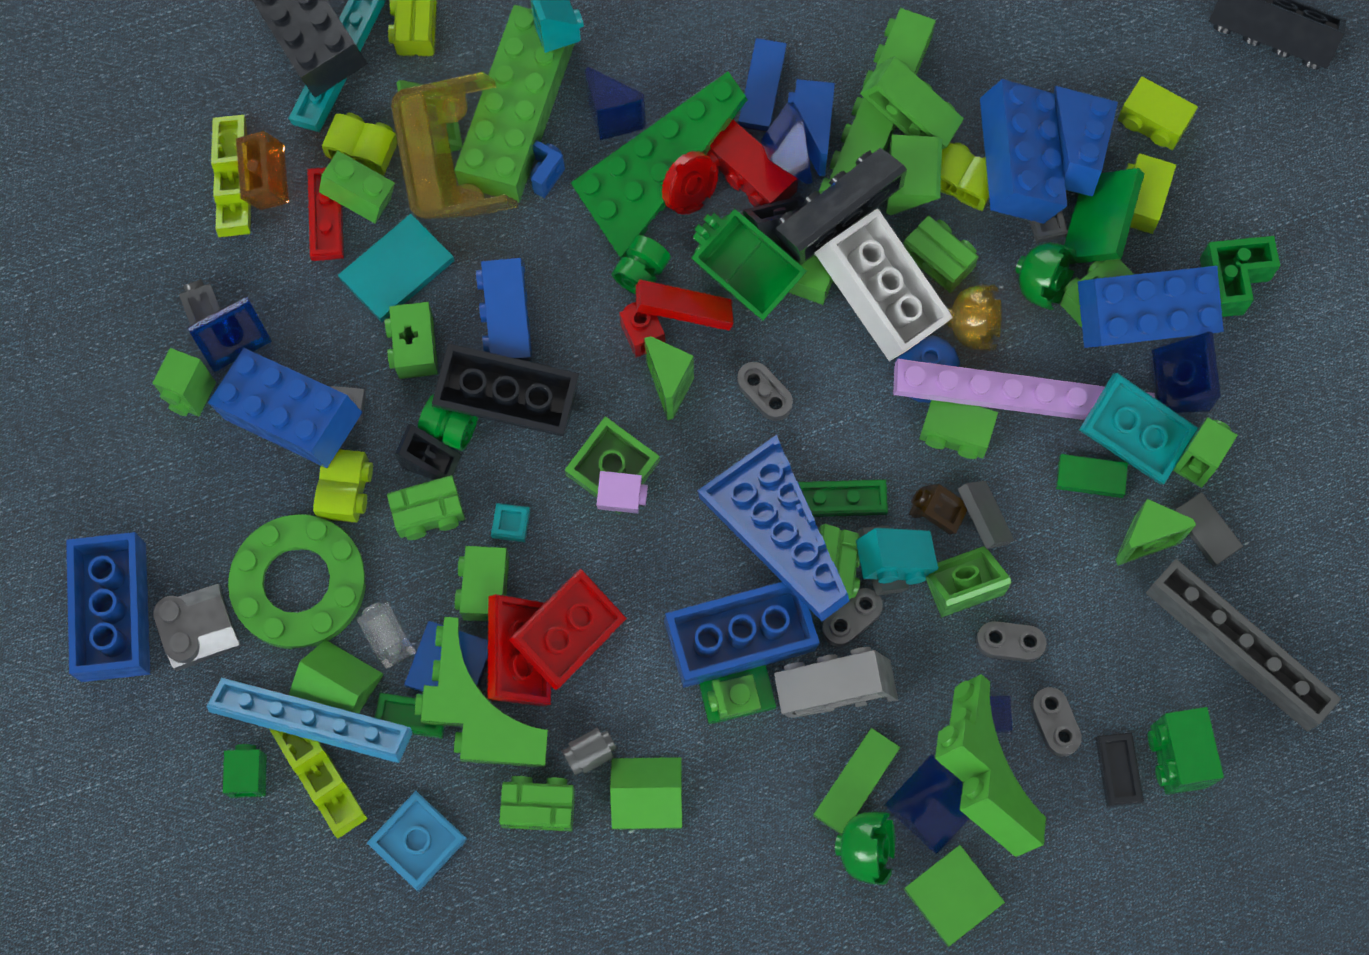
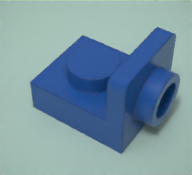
M536 140L533 144L535 158L540 162L534 166L530 178L534 193L545 199L564 172L565 165L562 152L556 146L550 143L545 145Z

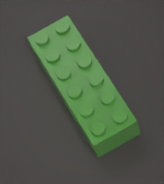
M514 5L455 167L459 187L520 203L535 160L533 144L536 140L541 142L574 44L545 53L534 26L532 9Z

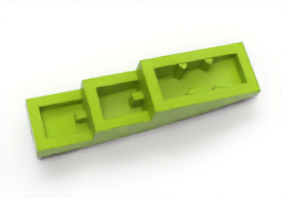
M245 115L213 118L211 165L214 171L215 229L218 237L251 234L250 172Z
M269 729L293 771L300 778L312 801L319 808L337 839L368 819L321 742Z

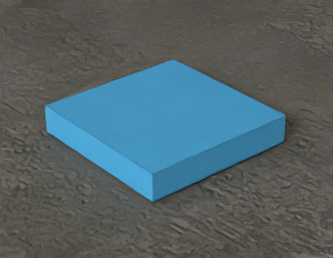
M415 791L371 837L367 844L419 892L465 843L467 838Z

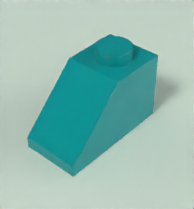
M530 0L534 26L545 53L581 41L579 28L584 27L583 19L579 9L573 10L569 0Z

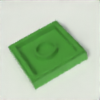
M961 845L904 888V891L947 947L951 946L1005 903Z

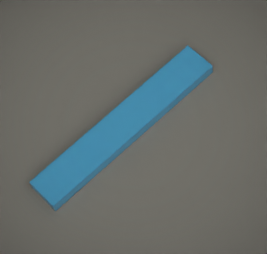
M222 677L206 706L210 713L396 763L400 762L413 734L411 727Z

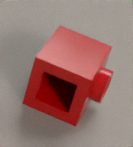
M636 302L627 305L623 311L619 312L620 325L635 358L646 354L644 338L651 336L665 342V333L656 315L637 312Z

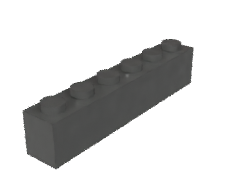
M1175 559L1146 591L1149 597L1307 732L1320 725L1341 700L1337 694L1179 560Z

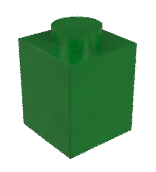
M239 744L235 745V750L224 751L223 793L230 798L266 797L267 755L260 749H256V745Z

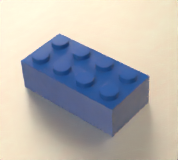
M1001 79L980 98L990 210L1044 224L1067 207L1055 94Z
M1217 266L1078 281L1084 348L1224 332Z
M243 348L208 401V404L226 421L325 468H328L362 414V411L348 395L246 348Z
M135 532L66 540L69 674L81 682L150 675L146 542Z
M783 582L665 613L664 624L683 688L816 651L819 645L809 608Z

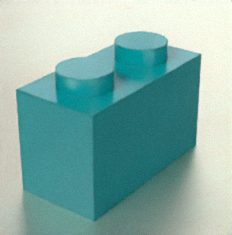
M874 528L856 540L863 579H878V582L882 584L891 583L896 580H905L906 584L912 585L924 582L926 576L938 570L930 531Z

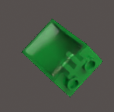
M736 209L722 219L715 213L712 216L707 214L703 218L705 221L704 225L698 224L695 228L697 233L693 236V239L699 245L695 250V254L691 257L692 260L721 287L763 321L803 277L807 270Z

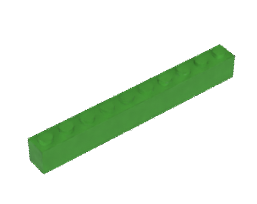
M900 8L896 19L890 18L884 36L888 37L885 45L879 44L874 62L878 65L896 56L899 60L904 61L909 66V69L917 75L932 39L936 20ZM868 71L863 88L874 71ZM857 97L852 110V115L855 116L852 125L847 123L841 137V142H844L841 152L835 151L829 167L833 172L830 179H823L819 190L820 193L831 186L829 184L830 180L843 170L848 173L857 166L855 164L856 160L867 151L871 150L874 153L879 148L887 150L896 125L864 97ZM814 255L801 265L807 272L788 293L824 305L833 279L817 256Z

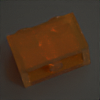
M265 131L236 138L241 199L260 210L289 203L284 143Z

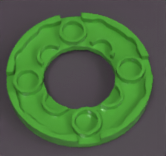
M311 515L280 517L256 529L246 538L235 554L228 579L230 601L241 623L254 636L265 643L284 649L314 647L321 644L324 640L329 641L336 637L351 623L359 611L366 589L364 562L352 539L334 523ZM300 549L310 550L321 556L327 564L330 574L328 590L323 599L313 608L299 613L284 612L273 606L266 596L264 586L265 573L272 561L282 553Z

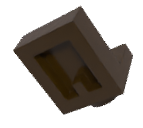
M934 484L923 486L915 493L909 515L914 518L924 517L946 533L956 534L967 512V508L961 498L942 485Z

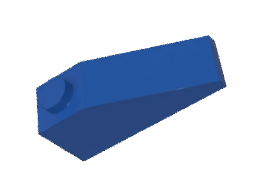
M797 79L795 92H789L787 111L793 112L792 126L818 175L825 176L835 83Z

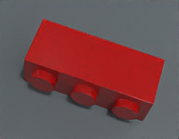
M732 120L728 127L721 131L711 143V149L706 155L716 163L718 170L725 175L726 181L735 190L741 189L748 196V200L753 207L789 199L797 192L798 177L735 120Z

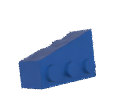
M1055 86L1053 93L1055 94L1065 189L1093 196L1102 172L1118 102Z
M521 258L481 261L482 270H476L478 290L484 289L485 302L479 303L481 323L487 322L488 335L483 336L484 352L515 359L532 358L530 324L527 311L528 299L524 280L525 263Z

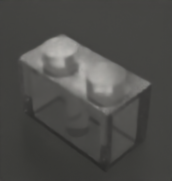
M388 602L372 604L363 610L362 616L356 618L375 655L386 669L416 653L401 622Z

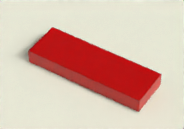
M327 167L307 169L309 244L312 261L344 259L342 205L319 192L321 176Z
M640 279L636 285L637 312L730 331L734 324L732 300L729 298Z

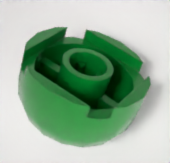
M1049 242L1042 243L1031 249L1026 256L1022 255L1016 266V274H1019L1018 283L1023 296L1035 305L1053 310L1054 308L1051 304L1053 302L1059 304L1065 294L1063 289L1073 278L1074 271L1069 269L1070 260L1076 262V250Z
M864 812L851 818L845 825L842 835L838 834L836 837V855L841 856L843 867L848 874L860 882L885 885L891 877L892 869H886L889 856L891 858L895 857V828L893 820H887L890 816L888 812Z

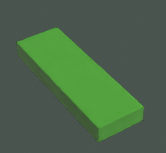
M871 728L813 816L842 835L845 825L851 818L857 815L901 747Z

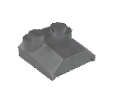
M220 584L179 597L167 596L153 606L154 620L165 653L175 671L241 647L226 608Z

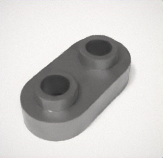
M749 362L740 368L737 384L745 397L765 418L772 421L785 419L790 414L793 403L792 395L765 365L759 362ZM756 378L760 383L752 386L748 383V380ZM777 401L782 406L779 409H773L770 407V403Z
M868 588L859 589L855 598H851L847 604L824 620L822 632L825 640L837 647L850 644L879 618L883 607L881 597L879 595L876 596L874 590ZM868 600L872 607L869 610H864L860 607L859 602ZM843 622L847 629L844 632H838L835 630L834 624Z
M992 621L980 628L976 636V645L983 655L990 658L1033 662L1044 653L1046 638L1043 632L1034 626ZM989 634H998L1001 638V642H991L989 639ZM1026 637L1032 638L1035 641V646L1032 648L1025 646L1023 639Z
M1052 687L1041 689L1032 700L1031 710L1045 745L1054 755L1061 757L1069 756L1079 748L1082 740L1073 712L1066 696L1060 690ZM1046 699L1055 701V710H1049L1045 706ZM1059 732H1067L1070 736V741L1068 743L1060 741L1058 737Z

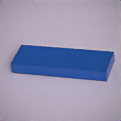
M756 38L744 93L748 101L741 108L738 124L741 127L770 132L787 43Z

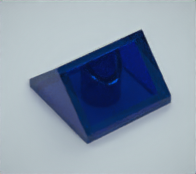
M587 67L585 79L588 103L600 141L644 129L646 125L644 94Z
M787 103L760 141L771 162L805 184H810L813 181L803 120L794 103Z
M248 297L187 328L213 372L234 362L243 348L253 352L272 342Z
M1209 331L1152 350L1158 401L1176 413L1210 412L1221 397L1213 333Z
M932 754L884 805L935 854L945 846L969 819L960 811L963 782L937 761Z

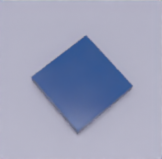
M428 621L404 684L407 688L423 693L424 685L438 686V681H432L434 660L441 659L442 647L435 646L437 625H443ZM459 631V643L464 663L473 682L478 687L488 662V640Z

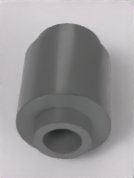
M595 728L569 742V747L562 750L573 773L577 775L582 771L586 774L613 759L611 751L617 748L607 730L601 733L598 728Z

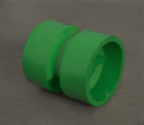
M636 235L626 250L628 257L620 259L612 272V277L620 286L636 295V285L639 279L656 283L657 278L655 275H660L671 259L670 253L655 240L643 235Z
M433 394L422 410L418 428L437 440L442 437L444 444L463 451L473 436L478 417L432 407Z

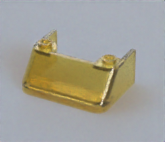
M484 72L405 88L398 91L392 99L391 108L411 211L418 217L424 219L473 217L518 207L517 200L507 195L485 199L481 189L475 185L464 184L457 186L446 124L457 122L465 116L468 109L467 93L496 87L495 80Z

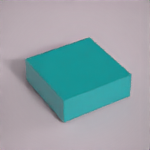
M496 503L491 537L525 542L531 511L530 507Z

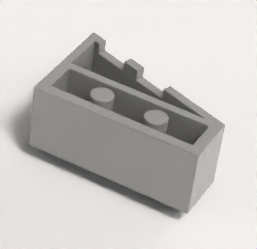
M860 647L851 650V655L838 658L837 655H825L817 658V663L805 666L804 662L787 664L784 666L785 671L774 673L781 714L794 718L834 711V708L855 704V707L866 706V701L882 697H887L888 702L897 701L898 695L891 660L875 650L871 651V647Z

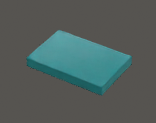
M410 214L338 274V277L382 323L390 316L389 306L404 305L455 260L453 255Z
M1114 373L1079 431L1158 484H1165L1198 430V427L1120 374Z

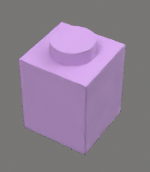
M600 471L597 509L638 513L639 505H646L648 485L642 484V475Z

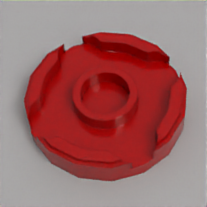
M691 151L680 156L666 173L662 185V198L666 206L680 215H689L700 210L704 206L702 202L705 198H710L715 191L718 182L716 163L700 151Z

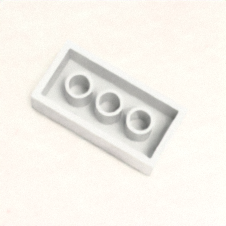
M878 208L815 252L819 261L889 361L905 353L953 318Z

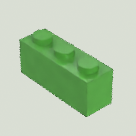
M896 56L878 64L860 92L864 98L906 135L939 137L942 139V149L947 148L964 119L955 111V108L950 103L944 101L932 90V87L927 82L922 81L909 69V66L904 61L899 60Z

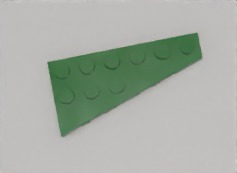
M729 72L720 76L571 182V185L620 258L627 257L626 250L635 236L644 235L649 229L647 226L654 217L666 207L662 198V185L671 165L680 156L691 151H700L706 155L711 149V143L721 131L728 127L748 101Z

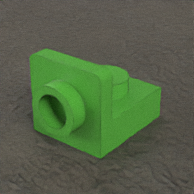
M753 674L719 682V679L712 680L713 690L707 691L711 711H718L720 720L761 710Z

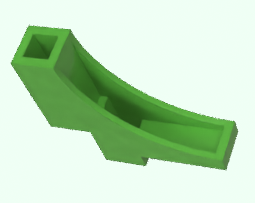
M444 617V626L437 625L435 646L442 647L441 659L434 660L432 681H438V686L424 685L423 694L416 695L415 715H421L422 724L463 727L462 732H456L454 753H461V762L544 768L548 730L518 722L489 702L473 682L464 663L459 643V619Z
M980 674L968 681L961 682L954 689L950 725L938 732L935 759L963 782L960 811L1017 857L1044 845L1046 817L1025 794L1003 754L992 718L990 681Z

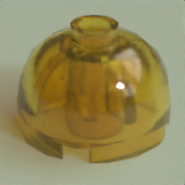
M995 284L975 285L961 291L954 300L953 308H948L953 318L947 322V326L952 327L954 336L959 343L969 349L994 351L997 348L998 344H992L993 334L996 337H1000L1002 308L1001 299H994L993 292H999Z

